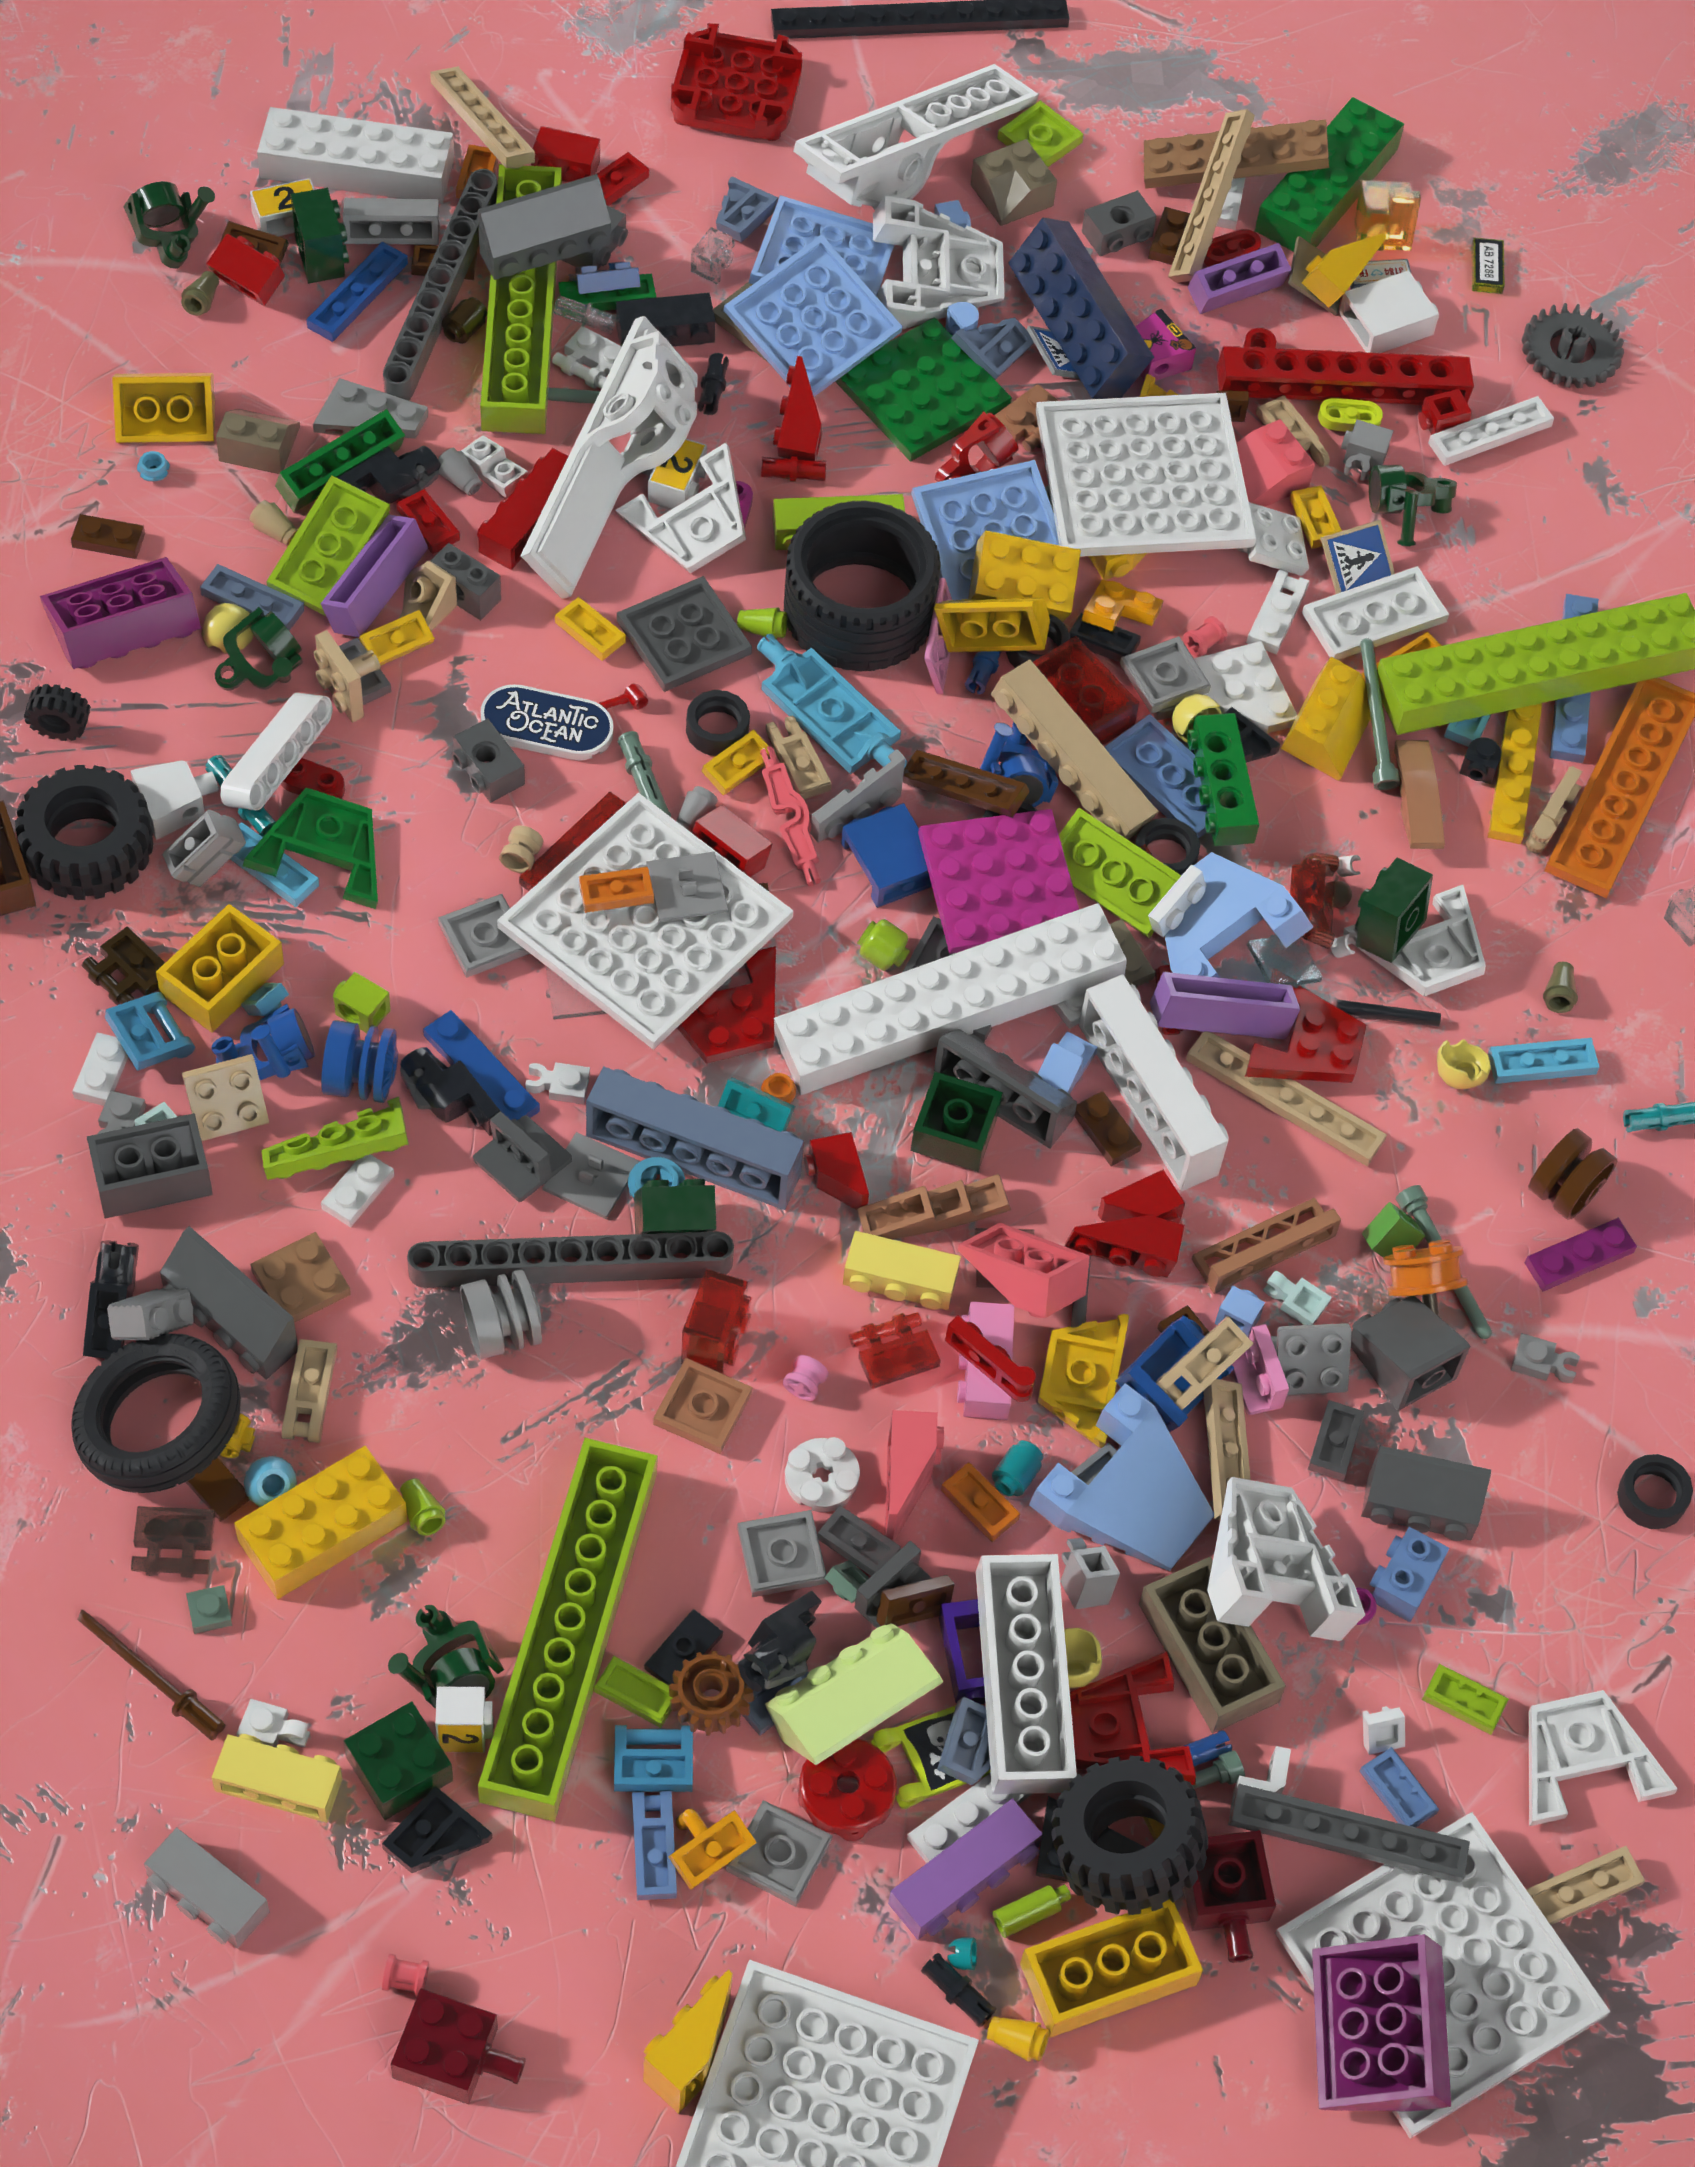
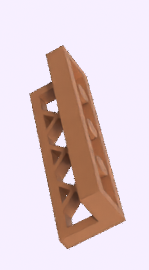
M1313 1198L1193 1254L1192 1261L1213 1294L1335 1237L1341 1218L1334 1208L1324 1212L1317 1200ZM1310 1211L1312 1212L1314 1218L1296 1225L1299 1216ZM1271 1229L1285 1230L1278 1235L1266 1239L1267 1233ZM1244 1242L1254 1244V1246L1244 1251L1235 1253L1239 1244ZM1214 1256L1224 1259L1212 1265L1211 1268L1205 1262V1260Z

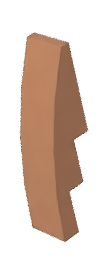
M1396 740L1394 753L1399 768L1401 782L1399 790L1402 797L1400 812L1410 849H1444L1445 841L1440 796L1429 740Z
M999 1174L967 1185L962 1180L930 1191L924 1185L857 1209L864 1233L888 1239H898L940 1231L1011 1210Z

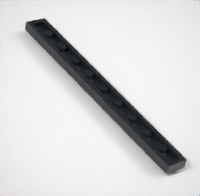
M975 0L771 9L774 39H777L778 34L792 39L1068 27L1070 19L1066 0Z

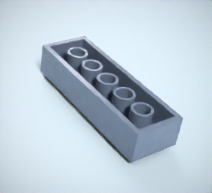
M603 1066L586 1100L587 1137L646 1159L652 1157L669 1159L676 1163L683 1173L699 1179H705L707 1182L782 1210L786 1209L800 1179L804 1140L799 1139L791 1132H780L766 1127L756 1119H745L731 1114L730 1111L723 1107H712L701 1103L691 1095L677 1094L666 1090L656 1082H645L632 1077L623 1070H612Z

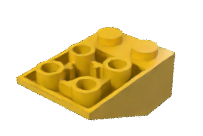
M729 1969L720 1978L717 1975L710 1978L701 1989L700 1994L702 1997L693 2007L689 2004L685 2005L672 2020L674 2027L664 2037L661 2034L655 2036L644 2050L646 2056L643 2063V2081L678 2114L704 2088L712 2066L731 1997L733 1973Z

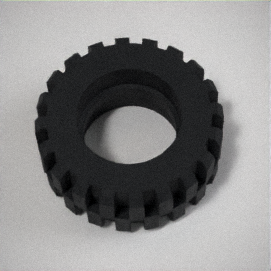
M74 765L75 769L67 771L64 767L54 771V776L49 778L46 775L37 781L38 787L34 788L32 786L24 795L25 801L19 804L17 809L18 818L15 820V830L27 872L31 878L37 879L38 885L45 890L50 891L53 888L55 895L66 898L69 894L73 895L75 900H85L86 896H94L95 899L104 898L107 892L113 891L115 894L123 890V884L126 882L132 884L139 877L138 870L143 871L150 861L149 855L153 851V832L147 802L144 795L138 791V786L129 779L124 780V775L115 770L108 773L105 767L96 765L93 766V769L85 768V765ZM81 819H99L115 827L105 839L88 846H71L55 839V836L62 828Z
M1130 1756L1129 1760L1120 1761V1757L1108 1759L1109 1763L1099 1766L1096 1763L1088 1767L1086 1775L1082 1777L1078 1774L1069 1782L1070 1791H1062L1057 1800L1059 1808L1053 1811L1051 1820L1053 1843L1064 1878L1068 1879L1070 1888L1076 1895H1084L1086 1903L1095 1908H1099L1103 1904L1106 1912L1119 1914L1120 1909L1127 1910L1129 1915L1141 1914V1909L1150 1907L1153 1912L1164 1908L1163 1902L1170 1899L1173 1903L1182 1897V1889L1185 1886L1191 1888L1198 1880L1197 1871L1204 1869L1207 1860L1205 1851L1209 1847L1200 1800L1197 1799L1196 1791L1191 1783L1184 1780L1183 1774L1173 1767L1166 1770L1165 1762L1156 1759L1144 1762L1143 1756ZM1127 1817H1148L1165 1826L1160 1836L1152 1844L1136 1852L1113 1853L1096 1845L1097 1839L1108 1826Z

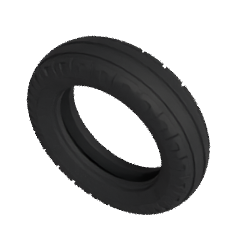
M160 1334L159 1337H154V1339L136 1340L135 1343L131 1342L118 1349L117 1353H112L102 1361V1365H98L82 1386L73 1408L71 1422L73 1442L77 1454L85 1467L97 1479L113 1488L132 1493L157 1492V1490L170 1489L177 1486V1484L180 1485L194 1478L195 1474H200L210 1466L212 1460L217 1459L235 1431L240 1415L241 1396L238 1380L233 1368L216 1348L205 1341L189 1335ZM168 1374H185L201 1382L202 1402L190 1425L175 1439L161 1447L144 1452H127L112 1444L110 1428L113 1417L124 1399L140 1385Z

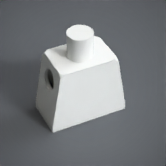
M183 760L131 770L132 782L138 786V791L146 799L152 832L156 840L198 820L205 813L202 796L219 791L212 771L193 777L187 762Z

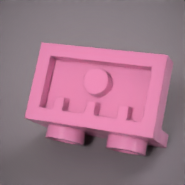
M1267 1325L1252 1327L1249 1339L1254 1344L1231 1364L1234 1367L1232 1372L1236 1383L1242 1384L1243 1402L1248 1415L1283 1408L1289 1391V1386Z

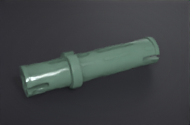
M629 731L622 734L617 742L626 759L625 768L627 773L633 776L639 793L671 817V813L668 811L652 772V760L649 755L645 754L638 733Z

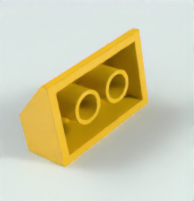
M213 373L115 374L112 377L116 443L214 441L215 395Z
M1044 598L946 600L935 604L934 610L948 652L1045 650L1050 617Z
M1330 657L1313 683L1280 748L1338 781L1341 779L1371 719L1366 683L1360 672Z

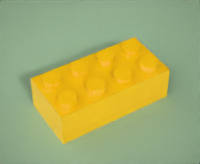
M365 1445L234 1522L239 1544L278 1600L408 1522L406 1502Z
M1169 1899L1162 1903L1164 1908L1152 1912L1150 1907L1141 1909V1914L1129 1915L1125 1913L1024 1949L1020 1966L1044 2025L1049 2030L1050 2038L1198 1984L1203 1968L1174 1902L1172 1903Z

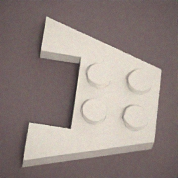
M727 443L722 444L699 459L713 485L657 518L644 494H640L615 510L622 519L690 574L746 540L730 448Z
M1464 885L1433 896L1432 905L1444 921L1418 930L1392 963L1359 947L1357 948L1424 997L1484 975L1486 964ZM1355 924L1344 928L1343 936L1352 934L1357 940L1358 931L1355 930Z
M1604 1690L1532 1705L1529 1709V1826L1561 1820L1567 1817L1568 1811L1557 1781L1626 1767L1638 1802L1673 1795L1678 1790Z

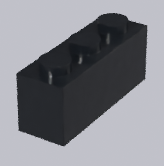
M710 293L616 302V327L620 346L623 345L635 319L645 316L673 347L715 342L716 321Z

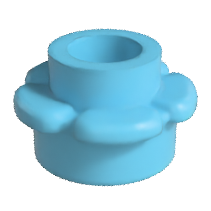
M156 451L144 453L137 465V471L140 473L141 478L146 481H160L168 475L167 470L170 468L169 462L165 459L164 455Z

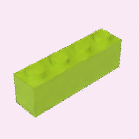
M903 494L774 499L772 521L775 550H788L791 539L796 534L798 527L802 526L807 518H811L814 513L823 510L825 507L848 501H870L891 505L905 511Z

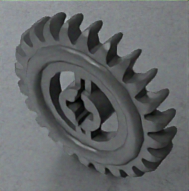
M1564 303L1561 314L1556 311V306L1553 304L1550 308L1549 316L1546 315L1545 309H1542L1539 317L1537 318V315H1533L1530 323H1527L1521 339L1524 344L1522 351L1527 355L1526 361L1529 364H1534L1533 370L1537 373L1543 372L1542 378L1544 379L1553 378V383L1556 385L1564 382V386L1568 388L1571 387V384H1575L1577 388H1583L1584 383L1588 387H1594L1596 382L1604 383L1607 378L1614 376L1622 363L1624 340L1621 338L1617 341L1620 333L1619 329L1609 333L1613 324L1612 320L1606 325H1601L1603 313H1600L1594 320L1591 319V307L1584 315H1580L1579 304L1576 305L1573 313H1569L1567 303ZM1562 334L1556 356L1551 349L1550 342L1554 337ZM1588 343H1590L1594 351L1593 357L1590 360L1579 363L1584 359ZM1570 347H1572L1570 356H1569V358H1568V360H1567L1566 358H1567L1569 349H1570Z

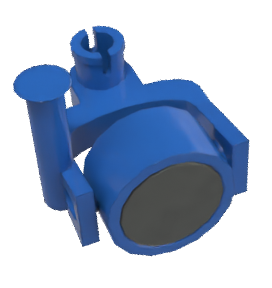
M1014 721L1012 728L1005 723H996L994 725V736L980 769L1026 783L1030 792L1023 802L1033 807L1038 806L1043 801L1050 803L1059 784L1055 770L1039 755L1037 750L1032 749L1031 742L1018 730Z
M285 1004L259 1021L244 1027L241 1031L240 1043L234 1045L231 1037L224 1036L217 1039L211 1047L213 1053L217 1056L216 1063L252 1054L255 1059L259 1080L273 1075L285 1078L290 1075L291 1071L307 1068L308 1063L306 1060L315 1057L310 1036L300 1014L295 1008L290 1009L288 1004ZM258 1043L260 1044L268 1061L262 1062L258 1059Z

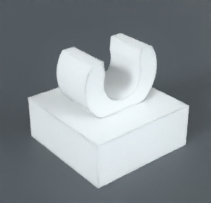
M1385 1706L1382 1707V1711L1369 1714L1368 1711H1363V1742L1369 1755L1384 1752L1391 1747L1393 1749L1405 1747V1716L1400 1707L1390 1709Z

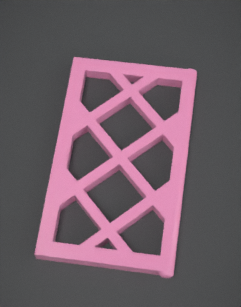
M945 578L939 579L935 604L952 600ZM933 610L924 660L936 694H943L951 652L947 650L935 610Z

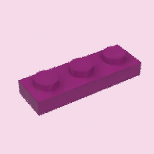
M1618 1217L1527 1256L1524 1263L1542 1292L1634 1253L1637 1245Z

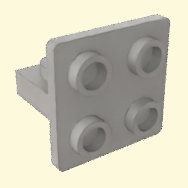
M1348 1323L1280 1326L1277 1330V1336H1271L1289 1386L1287 1395L1348 1391L1352 1332Z

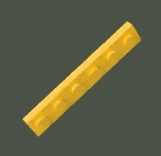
M1543 703L1506 711L1501 758L1498 764L1488 838L1521 844L1523 840Z

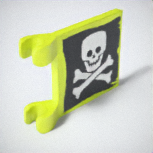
M956 1705L898 1727L885 1728L874 1733L871 1744L877 1746L883 1753L900 1744L902 1745L919 1781L903 1785L899 1788L896 1800L901 1809L910 1808L926 1798L967 1784L937 1770ZM990 1768L981 1778L991 1773Z

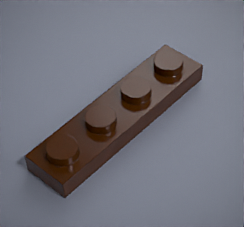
M920 750L915 751L904 768L903 783L1012 818L1030 792L1026 783Z

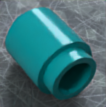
M1024 1440L1019 1441L1017 1445H1012L992 1472V1479L995 1482L996 1489L1006 1496L1023 1495L1042 1468L1043 1454L1040 1449Z

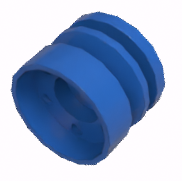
M334 1020L330 1026L324 1050L321 1077L323 1094L346 1098L349 1096L354 1083H358L360 1100H367L373 1086L374 1102L384 1103L394 1082L397 1070L396 1030L385 1028L379 1042L378 1027L371 1026L363 1041L360 1040L358 1023Z

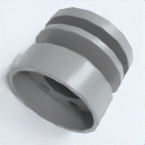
M522 1269L512 1272L513 1289H511L505 1274L499 1275L497 1279L498 1293L492 1294L485 1279L460 1286L468 1330L479 1360L504 1354V1337L508 1335L517 1350L524 1348L523 1331H525L531 1346L542 1343L540 1307L535 1291L529 1284Z

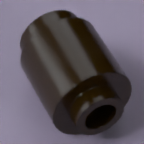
M474 297L462 300L442 320L445 336L452 342L466 343L485 323V318L488 314L486 307Z

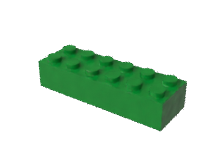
M1352 97L1327 126L1329 168L1287 173L1260 205L1255 232L1293 252L1296 238L1299 236L1317 247L1399 148L1404 123Z

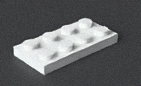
M1418 566L1306 604L1302 611L1303 616L1328 656L1337 660L1360 653V643L1364 638L1371 639L1374 647L1446 623L1449 617L1446 608Z

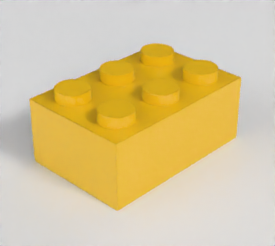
M985 530L977 540L968 599L1044 598L1048 614L1064 622L1072 612L1081 550Z
M228 904L156 971L159 992L168 1001L213 1033L246 999L255 993L284 965L282 943L238 909Z

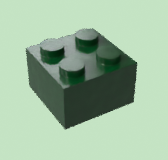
M328 187L291 194L294 237L308 284L345 277L344 264L349 263L347 247L342 242H347V233L344 222L339 223L337 220L340 218L337 199L331 200Z
M1398 857L1388 868L1384 867L1379 872L1374 886L1371 889H1365L1359 898L1358 907L1361 910L1355 924V930L1358 931L1356 946L1392 963L1427 919L1433 874Z
M934 1072L913 1130L910 1151L979 1172L999 1115L1003 1092Z
M705 1179L683 1180V1183H679V1186H669V1180H649L634 1193L635 1234L712 1232L716 1230L715 1185H705Z
M412 1701L343 1740L347 1760L384 1820L423 1799L435 1786L440 1789L453 1781L451 1762Z

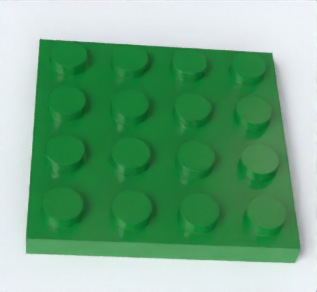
M935 317L886 343L835 381L910 462L968 430L983 411L986 414L990 412L995 415L1011 404L1012 399L984 368L976 364L951 339L952 335Z

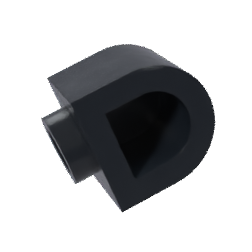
M1481 737L1473 740L1467 749L1459 774L1468 776L1475 781L1491 784L1501 758L1500 746L1489 738Z

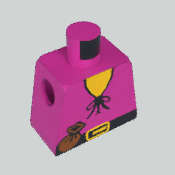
M1162 309L1157 310L1135 326L1154 356L1140 374L1144 381L1146 374L1152 375L1156 378L1155 381L1192 369L1196 347Z

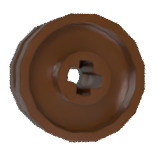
M1579 1128L1569 1132L1552 1149L1538 1167L1528 1185L1529 1190L1542 1200L1556 1195L1553 1204L1554 1210L1567 1220L1574 1218L1589 1204L1606 1183L1618 1162L1617 1158L1604 1148L1590 1153L1592 1139Z

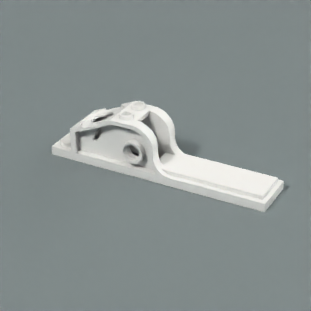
M993 64L799 139L795 143L793 152L803 158L808 164L806 171L808 175L847 203L861 207L862 204L868 205L876 210L885 195L913 199L925 185L939 151L949 140L1036 104L1039 94L996 64ZM904 129L916 137L908 142L899 143Z
M645 316L635 319L521 554V557L561 599L571 597L624 486L641 472L656 468L669 460L684 443L697 416V402L695 401V388L698 381L697 373ZM630 432L631 437L624 452L619 453L609 440Z

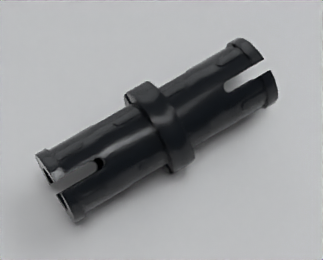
M721 353L710 355L705 377L703 376L701 379L702 393L698 402V409L701 412L704 404H706L703 412L706 415L717 413L721 393L726 388L725 375L729 359L726 356L723 364H721L724 355Z
M936 1953L932 1957L934 1960L930 1959L924 1965L921 1972L946 1994L945 2000L950 2005L955 2003L979 2028L985 2024L984 2020L988 2021L997 2008L992 2006L971 1985L973 1981L967 1975L962 1977L942 1958L940 1953Z

